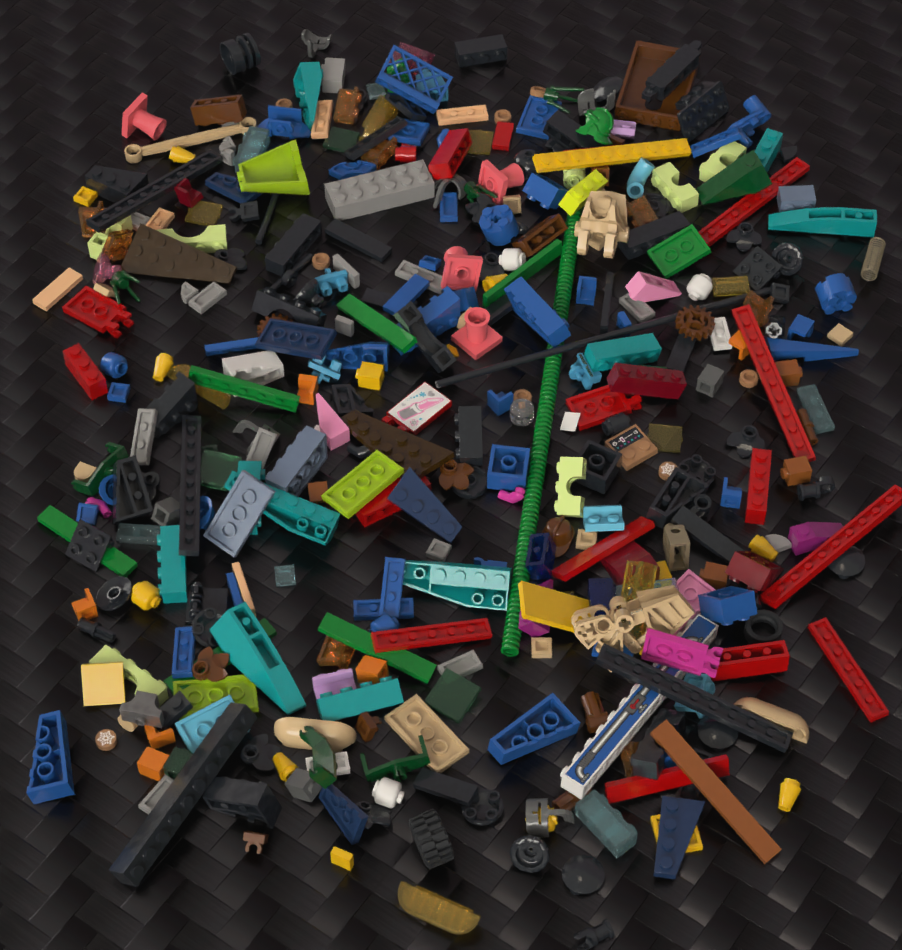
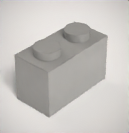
M325 58V64L321 65L324 73L321 80L322 92L338 93L344 86L346 73L345 59Z

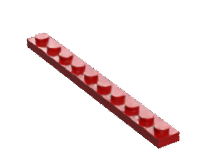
M796 157L770 177L772 185L756 194H747L698 233L710 247L773 199L778 193L779 186H790L808 172L810 165Z
M747 304L732 309V315L794 458L806 456L808 462L815 461L816 456L750 305Z
M897 485L892 486L760 594L761 601L774 609L779 607L902 505V488Z

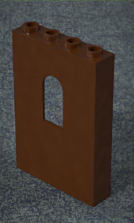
M636 41L615 106L614 119L680 131L681 127L677 114L681 110L676 109L675 103L692 90L699 66L663 100L660 109L649 110L645 107L646 100L641 98L642 92L646 88V80L668 58H671L679 48Z

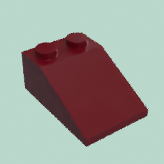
M634 540L600 560L624 597L635 593L641 587L659 580L660 567L651 554Z
M735 551L725 573L730 575V580L736 583L741 581L747 584V589L757 593L758 591H765L783 572L784 568L751 551Z

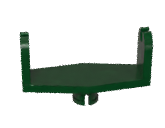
M108 442L105 447H108L107 451L111 455L101 462L87 483L74 479L71 482L74 485L73 488L80 493L90 496L97 494L103 478L113 474L114 463L117 460L129 457L125 447Z
M304 726V730L307 732L304 733L300 730L299 735L304 742L312 747L314 771L310 768L309 776L326 789L337 780L338 765L336 763V755L325 736L311 726Z
M423 735L418 736L423 751L422 754L395 759L370 770L365 754L361 753L360 757L367 781L373 782L384 777H394L395 781L401 782L400 776L404 781L407 779V772L430 764Z

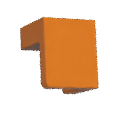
M738 330L729 339L728 343L740 350L738 359L742 361L749 352Z
M299 374V390L297 393L300 396L299 403L314 405L319 388L318 376Z
M89 588L84 589L86 598L72 602V607L78 621L81 617L88 620L98 617L96 604Z
M365 655L356 667L358 683L362 684L372 681V684L380 683L381 678L388 677L387 661Z
M144 725L151 748L156 749L176 742L174 731L171 727L159 732L154 726Z
M146 747L137 762L139 773L160 781L171 767L170 756L151 747Z

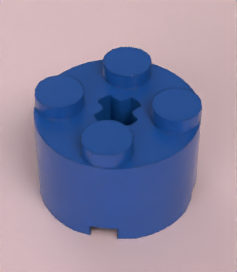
M496 205L483 209L479 225L486 240L491 242L492 245H506L511 242L510 239L518 235L519 226L508 205Z
M843 273L829 275L825 277L826 281L823 283L820 281L816 285V294L822 309L827 315L838 310H851L852 304L857 299L850 277H846Z

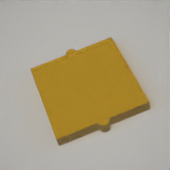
M481 129L469 130L473 143L467 153L490 155L493 132L481 131Z
M199 201L193 208H188L185 222L204 226L215 225L220 218L223 205Z
M649 424V432L646 436L657 447L658 451L680 453L681 442H683L681 426Z

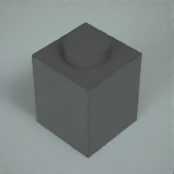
M707 364L698 377L696 390L713 398L723 383L724 371Z
M173 497L157 502L151 519L161 526L178 524L180 502Z
M296 768L284 783L294 798L312 802L322 789L321 785L310 778L309 771Z

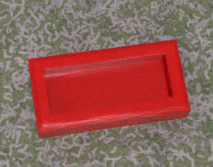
M497 122L492 149L509 151L514 123Z

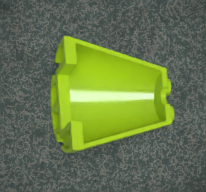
M292 140L238 164L239 171L236 173L241 192L310 194L296 140Z

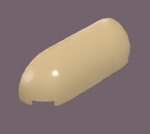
M744 697L734 703V705L793 732L791 738L807 744L809 728L806 721L800 715L754 697Z
M284 717L278 719L274 724L275 736L284 746L289 748L312 750V747L300 738V730L304 733L307 732L304 730V726H311L325 736L334 752H342L344 748L353 744L357 737L356 731L351 726L336 721Z

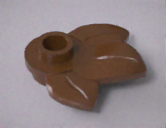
M451 459L440 466L439 484L444 490H448L452 486L459 490L467 489L469 487L467 476L472 474L474 469L467 463H457Z
M210 646L199 653L198 661L192 667L194 678L200 681L208 679L211 682L225 679L228 676L225 668L229 663L230 655L228 653L214 654Z

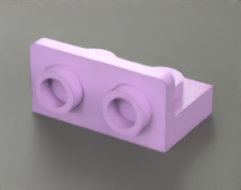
M614 120L613 129L610 134L619 138L634 139L636 122Z
M352 668L340 669L337 672L328 674L323 673L312 678L316 700L320 699V694L332 691L333 695L341 693L340 689L352 686L353 690L356 689Z

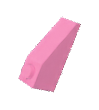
M640 271L625 286L630 298L642 302L672 298L682 294L674 281Z
M317 393L316 405L320 432L326 434L327 446L332 451L350 441V430L320 393Z

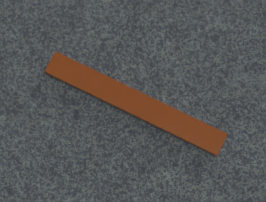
M667 719L650 733L654 740L764 864L782 850Z

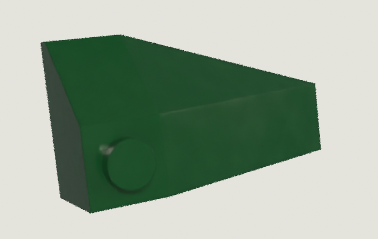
M752 150L695 190L699 193V200L702 205H707L729 198L756 194L772 185V182L757 154Z

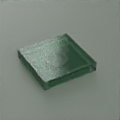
M205 449L200 466V486L229 491L224 485L232 471L238 472V462L242 461V457Z
M446 668L424 702L450 719L460 723L482 689Z

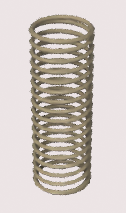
M874 237L869 242L861 271V277L865 280L868 279L864 278L866 276L863 273L868 270L873 271L871 273L875 274L874 276H869L873 278H869L872 280L868 281H873L877 278L886 245L882 238ZM879 240H882V241H883V242H881V243L884 245L883 247H882V246H880V247L872 246V245H878V244H873V243H878V242H874V241H879Z

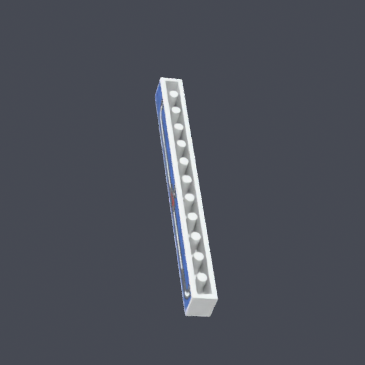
M697 614L694 619H690L687 622L685 630L683 632L680 631L676 636L710 645L716 638L719 625ZM653 663V667L679 679H682L687 673ZM636 683L632 687L630 695L621 700L619 708L610 713L605 725L601 724L598 727L594 738L587 740L583 751L575 754L572 764L569 767H564L560 774V777H562L560 786L582 800L666 697Z

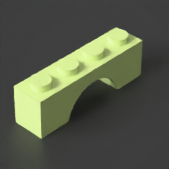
M225 224L207 226L202 234L195 237H182L176 234L173 229L157 230L205 253H215L219 249L228 250Z
M105 645L89 661L90 664L123 662L124 679L132 681L137 686L135 695L137 690L157 694L159 707L169 698L167 686L163 681L154 679L147 670H141L133 660L124 658L115 648L111 649Z

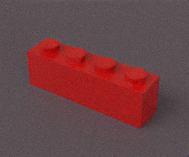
M468 128L449 130L428 166L433 180L453 178L473 143Z
M752 449L744 523L764 525L767 512L772 450Z
M424 476L421 480L431 491V483ZM401 478L396 479L355 513L364 528L402 510L387 500V497Z
M785 640L723 648L721 656L715 655L720 657L718 669L711 667L717 670L716 677L710 678L712 681L787 671L790 655Z

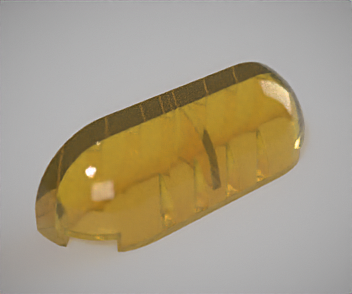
M379 95L362 125L365 129L362 136H359V141L397 116L398 109L384 98L385 95Z
M176 365L167 372V377L175 381L177 379L175 375L179 371L188 377L191 365ZM195 384L196 394L222 409L229 405L231 400L230 394Z
M405 881L400 882L398 900L401 907L408 914L458 935L470 932L478 924L481 915L473 913L474 910L421 886L416 885L414 887Z

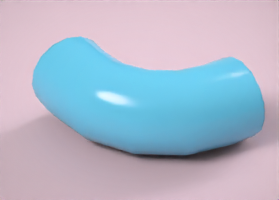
M643 157L640 158L627 181L626 191L628 196L633 199H638L643 195L645 182L655 168L651 162Z

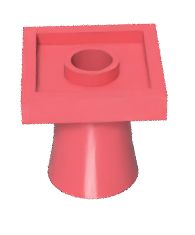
M141 93L123 112L122 136L128 138L136 128H139L153 140H157L165 130L166 119L147 112L148 96L144 93Z
M482 161L477 185H482L485 189L498 196L494 198L488 195L493 203L503 205V196H506L507 189L523 185V171L516 163H512L499 171L490 161Z
M460 246L449 248L444 255L445 266L441 288L444 289L448 286L452 290H460L474 287L475 291H477L483 263L482 256L468 255L467 250Z
M473 307L467 310L464 315L466 325L451 335V340L475 360L482 357L503 340V337L488 325L490 314L481 307Z

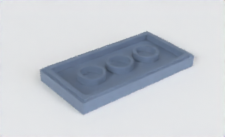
M242 470L203 536L231 556L237 557L276 491L246 470Z

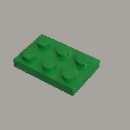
M693 224L647 250L648 256L665 279L711 253V249Z

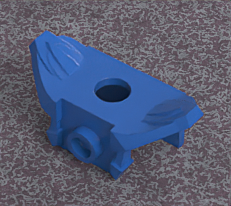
M268 105L269 118L261 122L256 129L258 132L270 137L275 135L294 139L309 138L311 135L308 126L302 122L301 109Z

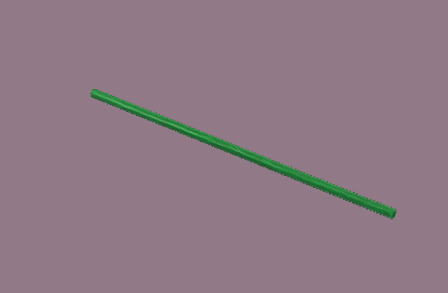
M584 206L572 216L567 214L566 225L568 229L565 230L553 309L561 319L564 318L566 321L568 320L577 259L578 237H574L576 221H579ZM564 341L561 342V343H560L559 345H557L556 347L561 346V345H564ZM548 343L547 349L553 348V347ZM563 353L545 358L501 647L502 654L510 657L519 654L522 630L518 628L521 610L518 584L521 581L529 582L534 541L538 525Z

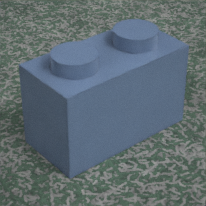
M813 185L779 186L777 193L779 212L815 208L816 196Z

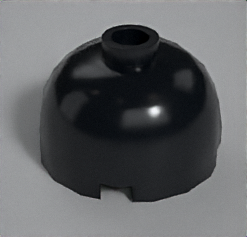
M533 149L519 151L512 160V163H516L521 167L524 180L527 181L531 173L544 176V172L537 173L532 157L534 154L540 153Z

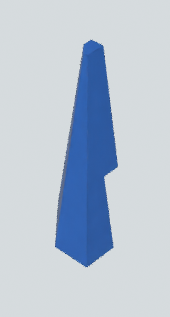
M763 336L773 360L803 357L805 362L858 356L859 349Z

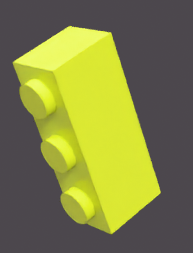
M595 169L567 191L558 205L572 216L585 206L590 191H602L608 180Z

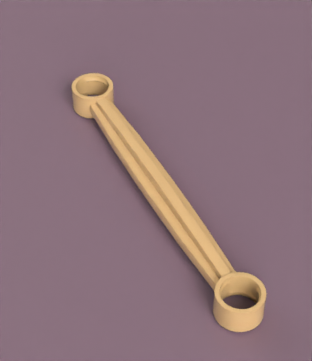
M245 117L236 125L198 132L143 147L131 144L124 150L125 158L129 163H138L142 160L143 156L171 151L173 146L184 148L239 133L245 136H252L257 132L256 120L252 117Z

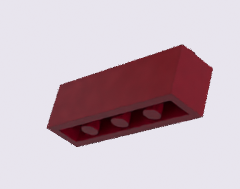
M614 363L607 377L610 392L679 399L687 385L683 371Z

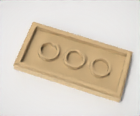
M417 694L384 716V720L417 755L423 753L418 737L423 735L431 762L427 766L432 771L442 773L469 753V748Z

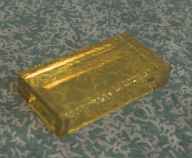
M748 276L712 278L713 296L742 295L750 292Z

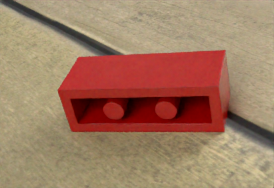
M79 343L63 350L67 368L91 400L108 393L105 377Z

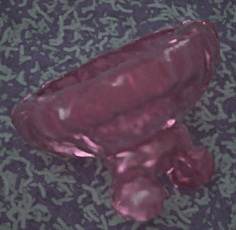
M103 252L98 255L93 272L94 285L95 283H104L107 278L112 279L114 272L121 271V266L111 265L109 257Z

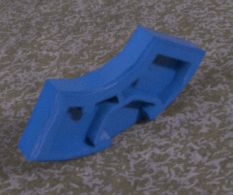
M361 160L351 163L342 162L329 169V175L342 180L374 172L377 170V165Z

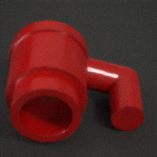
M402 143L401 147H396L395 161H400V163L416 161L417 146Z

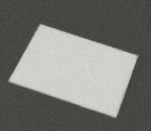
M565 412L560 430L575 431L580 413Z

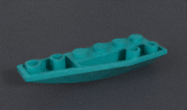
M820 207L769 214L768 230L874 237L877 225V210Z
M231 472L224 485L227 490H231L240 473ZM267 485L276 492L263 512L264 515L288 531L326 546L331 541L338 527L340 513Z
M406 560L403 585L466 607L507 611L512 568Z
M243 602L228 609L210 628V632L222 651L230 655L229 662L287 715L306 707V703L285 663L247 603Z

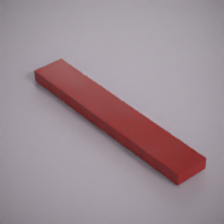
M642 516L624 526V531L614 532L551 570L553 577L566 582L655 527L654 521Z
M825 617L808 625L809 631L870 723L888 716L889 710L828 619Z
M488 618L376 631L371 632L370 636L375 653L491 639L492 631Z
M726 754L703 760L718 778L730 775L729 758ZM678 766L663 769L658 780L632 776L605 783L606 801L608 804L693 783Z

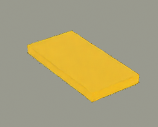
M521 581L518 584L521 616L523 619L574 633V627L571 623L572 615L577 610L590 607L589 600L525 581ZM579 616L577 621L583 619L582 616Z

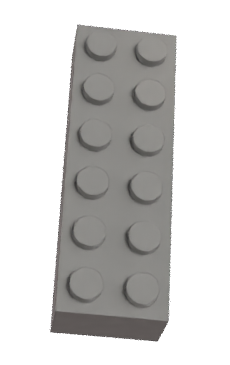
M423 159L324 184L325 199L334 219L336 218L339 221L434 198V181Z

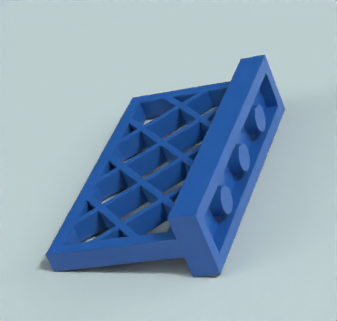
M393 45L375 82L434 114L453 77ZM394 51L400 53L403 60L395 62L393 58ZM407 61H415L417 68L409 70ZM404 62L406 71L398 73L396 64ZM393 65L395 74L389 75L384 72L386 67ZM427 68L431 70L432 76L424 78L422 69ZM419 70L421 79L413 81L411 72ZM408 74L410 82H401L400 75ZM442 76L446 78V84L439 86L437 77ZM434 79L436 87L428 89L425 81ZM423 82L425 90H416L414 84ZM430 91H438L439 98L437 101L431 98Z

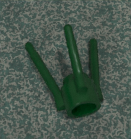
M547 87L544 100L547 101V104L570 114L569 110L554 101L557 102L558 98L578 103V100L560 95L558 91H584L585 89L577 87Z
M469 181L464 186L467 199L471 203L474 202V198L480 196L479 193L481 191L494 198L498 197L482 185H477L474 181Z
M125 270L115 272L112 276V281H110L117 303L121 304L117 288L127 289L140 302V298L129 286V279L136 283H140V280L131 276Z

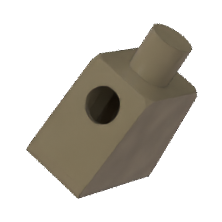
M668 523L664 527L663 549L669 571L686 570L689 567L690 540L684 525ZM675 548L679 550L678 554H676Z

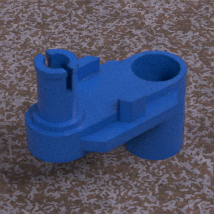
M756 95L749 97L743 104L749 115L733 123L727 129L738 126L742 137L738 141L741 145L747 146V148L753 144V141L749 138L755 133L753 129L764 124L772 115Z

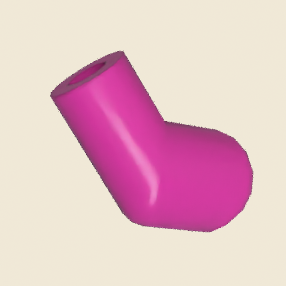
M516 487L515 492L512 493L501 489L498 498L510 503H516L525 497V489Z
M90 497L85 502V504L99 505V511L104 518L112 515L111 510L103 500Z

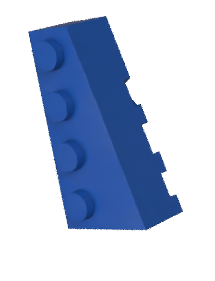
M519 277L504 288L515 313L553 348L571 336L568 330L570 327L568 322L564 318L561 319L554 309L552 310L522 277Z
M448 286L442 289L443 293L438 297L434 295L430 298V303L424 308L421 306L417 308L423 315L428 329L435 337L450 328L456 327L460 317V298ZM417 345L412 346L407 352H411ZM395 348L401 356L404 355L403 352Z
M552 693L492 737L487 750L502 765L576 734L580 721Z
M60 710L39 715L35 738L36 747L33 750L32 756L33 765L29 774L30 783L27 786L26 792L33 805L75 795L67 722Z

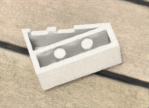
M273 351L222 358L223 372L228 376L260 385H265L284 377L283 363Z

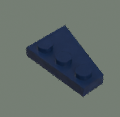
M215 172L205 180V186L240 204L252 202L263 194L258 192H241L239 181L236 180V177Z
M333 784L326 789L322 787L319 799L350 844L359 843L369 816Z

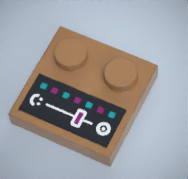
M636 424L605 441V447L622 453L621 465L626 471L658 453L657 447Z

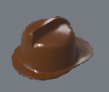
M564 515L550 519L541 533L538 548L546 557L556 558L566 553L572 542L575 531Z

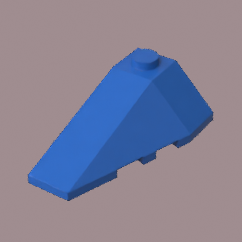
M366 342L329 349L325 354L326 358L323 364L329 366L334 358L342 362L341 369L357 370V368L361 367L362 361L384 365V371H388L390 344L386 342Z

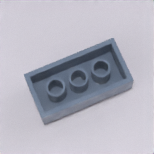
M306 425L303 431L297 434L293 444L287 447L283 457L277 460L274 469L267 473L265 477L266 484L299 497L308 485L307 483L312 480L328 458L326 434Z

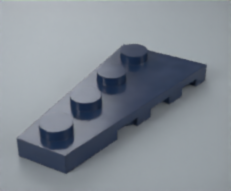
M409 467L387 497V500L451 544L462 529V526Z
M662 796L654 868L655 877L676 879L685 852L703 811L705 801Z

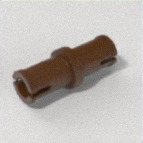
M799 409L796 413L810 445H816L819 441L814 431V423L810 421L806 409Z

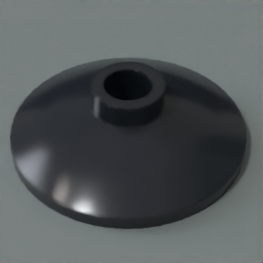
M123 576L108 580L97 593V605L105 611H112L121 607L131 596L132 583Z

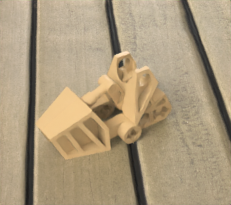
M590 191L581 218L575 223L574 237H578L577 254L587 255L589 238H593L594 232L603 233V236H605L604 258L613 259L617 242H628L629 227L627 225L626 195L613 191Z
M671 585L637 591L638 598L628 602L624 597L615 596L610 600L609 611L606 606L601 604L577 610L571 617V623L574 627L575 636L588 650L598 642L595 647L598 653L604 643L623 652L624 644L632 653L636 654L640 652L641 646L644 645L647 630L645 634L637 639L630 632L635 625L645 622L647 628L673 635L695 612L678 589ZM621 605L622 609L618 610L617 606ZM598 610H603L606 612V615H598L594 617L595 612ZM582 616L583 619L577 621L578 617ZM626 618L627 622L622 623L621 619Z

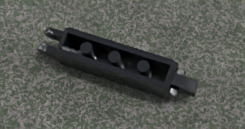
M695 40L689 45L684 44L681 48L677 49L671 58H668L652 76L647 78L646 88L643 90L641 98L650 102L655 98L664 100L699 66L702 43Z

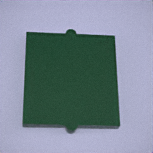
M332 126L329 131V138L325 139L322 146L323 148L345 152L357 143L360 133Z

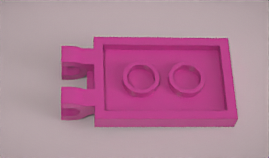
M648 628L641 659L701 676V673H705L715 678L717 670L711 667L718 669L720 657L715 655L721 656L723 648L713 647L708 649L709 645Z

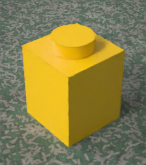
M362 361L361 367L357 368L355 378L358 379V387L380 391L384 380V365Z

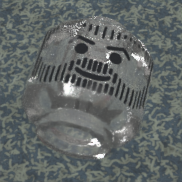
M522 398L513 401L510 405L511 422L517 426L529 425L534 419L533 403Z

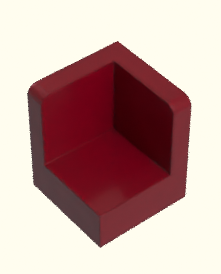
M184 178L174 187L179 202L185 206L193 208L203 199L202 193L192 189L187 178Z

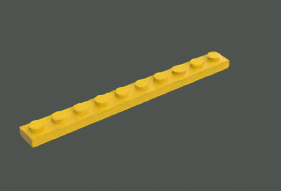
M687 138L534 154L532 159L537 173L632 163L638 162L641 157L648 161L690 156L692 152Z

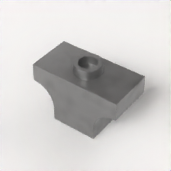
M137 690L135 697L131 701L121 704L119 710L123 721L133 722L140 726L163 727L164 717L162 710L158 709L159 700L157 694Z

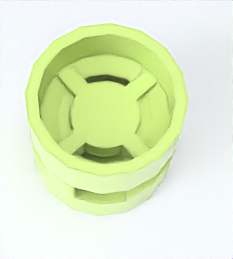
M585 168L563 170V184L569 190L585 178Z

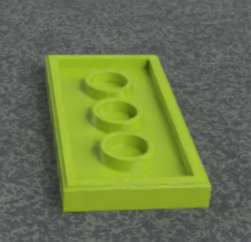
M376 450L321 495L322 500L349 519L404 473V468L379 450Z
M244 674L227 676L218 682H211L208 679L202 681L197 679L173 681L174 695L181 691L193 706L179 720L228 695H231L235 703L246 704L252 712H259L256 685ZM183 685H190V686L184 688L183 690H182V688L180 687V686H183Z

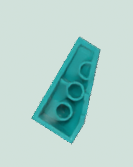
M300 62L293 78L295 94L297 98H300V108H304L303 118L309 130H311L314 123L321 80L324 75L323 69L320 68V62Z

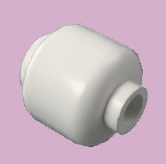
M506 248L503 250L502 255H499V265H502L503 269L507 272L515 271L526 262V255L519 248Z
M702 273L694 275L686 288L689 297L695 301L705 300L713 289L712 279Z
M384 777L380 781H376L372 796L375 803L388 808H394L397 803L401 804L405 792L401 791L402 784L400 782Z

